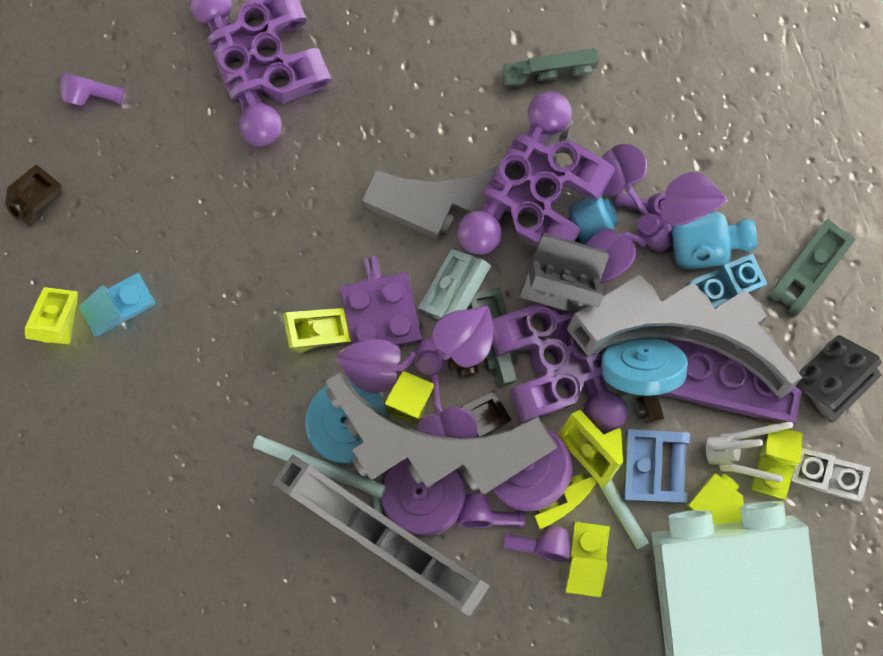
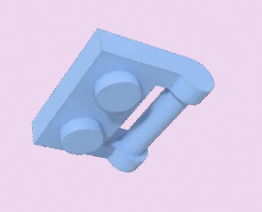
M627 430L625 501L688 504V493L684 492L686 444H690V433ZM663 443L672 444L670 491H661Z

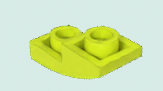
M584 473L572 477L566 491L562 495L564 504L559 505L558 500H556L553 504L540 509V514L533 517L538 530L558 521L580 504L596 485V479L593 476L586 479Z

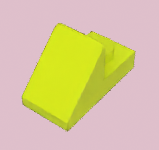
M43 287L25 326V339L38 340L45 343L69 344L78 292Z
M344 308L286 312L283 314L289 349L298 353H303L315 347L344 345L351 342Z
M403 371L386 400V410L389 411L390 415L418 427L419 419L424 415V408L434 388V384Z
M578 410L569 416L557 434L568 450L602 487L609 483L623 463L620 427L603 434L581 410Z
M786 429L765 434L756 469L781 475L783 481L776 482L753 477L750 491L783 501L786 500L794 468L801 461L803 433Z
M574 522L565 593L601 597L608 565L606 556L610 526Z

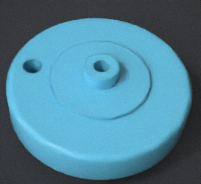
M656 338L635 339L609 346L602 355L601 371L603 378L620 391L634 395H660L675 390L685 382L688 360L681 349L667 341Z
M348 380L360 396L380 413L390 418V413L385 407L386 402L379 393L365 392ZM326 385L317 392L308 406L305 417L307 437L312 447L322 457L334 463L354 465L352 458L355 457L352 449L362 444L363 440L361 437L355 439L345 424L348 416L342 407L336 409L325 392L329 389L328 385Z

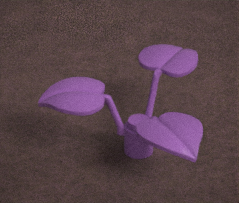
M619 144L612 147L611 150H608L602 156V159L610 163L616 171L602 194L615 195L625 188L643 216L638 222L637 230L640 236L626 231L618 236L614 230L604 229L587 241V246L607 251L609 254V259L600 279L601 284L618 277L632 265L636 256V248L632 241L638 242L641 247L647 244L654 252L665 251L673 243L672 227L670 225H684L706 216L727 202L725 195L705 175L690 172L679 176L668 185L666 189L667 199L660 202L661 217L656 214H649L631 184L642 180L647 173L648 166L645 156L637 147L630 144Z
M488 306L454 311L444 315L434 326L433 338L427 337L422 339L417 344L416 353L410 352L408 358L398 364L401 357L399 347L390 341L382 339L364 340L349 345L337 354V361L350 381L359 389L369 393H380L393 387L397 380L396 371H403L414 362L418 371L431 376L432 383L434 384L433 401L436 413L422 416L419 419L417 431L429 435L452 438L477 437V424L470 412L460 407H449L442 411L438 371L442 368L443 359L447 360L451 356L462 367L474 366L486 358L493 340L492 316Z

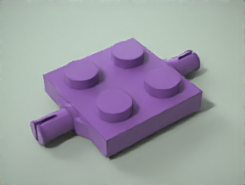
M377 255L370 256L371 261L369 257L363 258L367 278L359 283L340 287L351 344L370 339H382L392 342L400 349L406 344L420 342L422 334L409 273L404 272L391 276L381 275Z

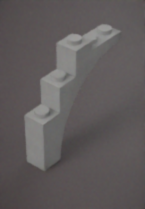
M570 120L569 125L564 131L549 135L544 146L547 147L558 143L560 137L567 139L574 120ZM560 153L556 154L553 157V161L555 164ZM512 165L505 170L506 176L511 180H519L525 175L524 170L517 165ZM498 166L480 174L445 181L405 179L376 170L362 199L363 208L438 241L442 232L448 234L456 216L451 214L452 211L466 216L473 211H480L487 200L482 193ZM547 182L540 183L535 188L537 194L544 198L551 197L555 193L554 187Z
M638 275L603 296L599 307L588 305L575 313L567 328L568 332L587 356L611 345L635 339L665 338L698 344L716 350L742 364L762 379L780 399L790 393L802 379L795 364L784 356L776 346L773 337L762 329L761 325L768 316L760 302L754 299L747 290H744L715 309L711 305L709 297L703 291H700L694 282L661 301L655 288L647 283L641 275Z
M337 373L325 381L329 387L325 391L329 400L336 409L342 407L348 416L345 424L355 439L361 437L363 440L362 444L352 449L355 454L352 461L358 472L363 477L368 475L371 480L408 457L411 464L407 468L418 484L424 482L426 487H429L464 464L467 471L463 473V476L473 491L480 489L484 495L557 448L556 443L538 416L513 429L489 436L469 438L435 436L405 427L380 413L358 394L343 373Z
M293 454L272 483L469 617L490 587V585L401 528Z

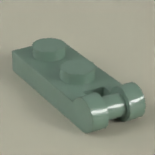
M827 219L768 296L776 302L778 300L789 307L788 311L797 316L855 239ZM792 282L804 289L799 296H796L787 289Z

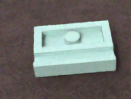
M451 249L418 309L426 315L437 319L454 311L467 310L491 265L481 258L477 259L472 255Z

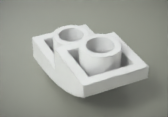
M802 448L801 461L799 465L795 466L792 482L862 503L871 468L836 459L832 455Z

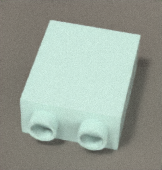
M765 501L743 505L740 507L742 522L713 525L712 512L708 510L678 512L668 516L670 531L652 533L666 656H823L809 528L795 516H786L783 502Z

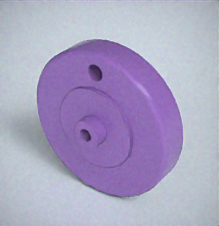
M547 430L557 445L555 450L493 489L501 501L509 507L520 511L540 510L553 504L566 491L573 472L572 457L563 441L552 431Z
M407 457L388 469L384 476L382 484L386 485L387 488L381 499L383 510L388 519L414 536L429 537L440 534L449 529L458 520L464 507L466 486L463 476L457 468L431 486L426 487L424 482L418 484L407 468L411 464Z

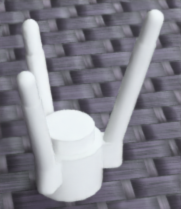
M785 422L737 433L721 434L720 437H709L706 443L707 461L710 465H719L721 472H736L761 479L782 482L783 477L781 475L733 464V461L740 459L741 449L763 445L761 439H742L790 429L793 427V423Z

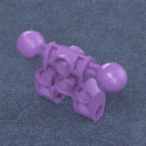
M232 0L189 1L190 11L199 22L209 25L211 34L208 36L207 41L231 100L233 102H240L243 109L238 123L239 133L251 145L257 147L270 145L280 135L282 122L281 117L274 108L262 103L260 95L285 104L321 90L332 82L318 48L307 49L292 55H284L282 52L279 36L300 28L307 21L299 0H248L244 2L236 23L231 25L227 17L231 12ZM253 17L263 20L262 24L256 27L249 26L246 22ZM265 47L276 50L275 54L271 57H262L259 55V51ZM232 59H240L244 62L242 67L238 69L227 67L228 62ZM278 77L289 81L286 86L281 88L271 85V82Z
M553 91L543 92L536 95L530 102L528 119L531 125L525 135L519 133L516 135L483 191L482 195L487 199L480 211H473L460 221L457 229L458 240L461 246L468 252L476 255L487 254L499 245L502 237V228L499 220L504 211L511 213L510 218L515 236L535 248L543 233L573 242L577 238L581 229L568 219L554 212L551 207L558 202L561 190L564 187H569L590 199L599 200L616 170L610 163L571 140L551 144L547 147L544 146L548 136L564 131L572 118V108L568 100L561 93ZM558 153H566L571 157L572 164L568 167H559L554 163L553 157ZM512 165H517L524 170L525 175L519 180H511L506 176L505 170ZM544 182L550 183L554 187L555 193L548 198L541 197L536 192V186ZM524 212H530L536 216L538 222L531 228H525L519 224L518 217Z
M539 303L492 319V345L496 356L501 357L520 350H527L530 353L531 367L538 375L537 379L509 389L521 423H525L537 416L540 418L570 407L577 402L582 388L585 386L589 398L584 406V414L603 434L619 427L622 428L628 415L627 404L620 395L608 391L601 371L603 355L601 350L590 356L580 353L576 349L575 339L567 330L575 313L556 308L557 312ZM532 317L541 320L544 327L543 332L533 328L531 323ZM544 350H549L554 354L556 359L555 365L546 362L543 355ZM557 382L566 386L568 391L567 398L558 395L556 391Z

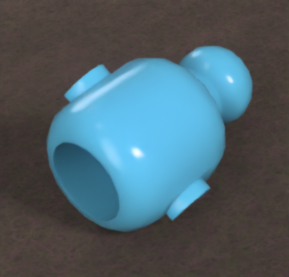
M711 212L688 224L671 226L675 262L682 269H707L708 267L723 266L729 263L732 249L749 252L757 248L755 221L750 219H743L737 224L728 225L727 219L723 214Z

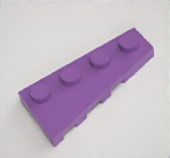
M668 339L667 342L674 344L685 353L688 360L687 377L680 387L660 395L775 423L792 422L793 426L796 424L802 394L801 389L794 387L790 393L780 399L762 379L739 362L716 350L698 344Z

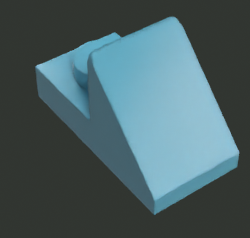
M137 272L108 289L104 285L100 286L78 307L94 337H97L156 305V302L143 278Z

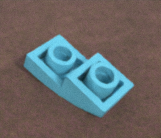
M752 253L685 284L687 286L694 282L699 290L709 297L711 305L716 309L744 290H747L750 294L766 286L767 282Z

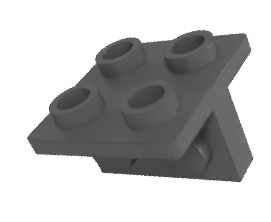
M543 233L522 284L520 297L573 313H577L588 305L599 307L604 296L600 279L609 259V254L607 251Z
M838 335L809 364L800 370L799 374L802 376V379L795 387L809 395L824 418L833 423L882 376L878 367L883 361L875 353Z

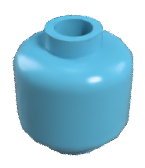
M600 196L599 200L596 201L587 197L571 204L569 207L570 217L567 219L581 229L578 237L584 244L592 236L604 229L615 231V224L619 223L617 213L609 198L604 199Z

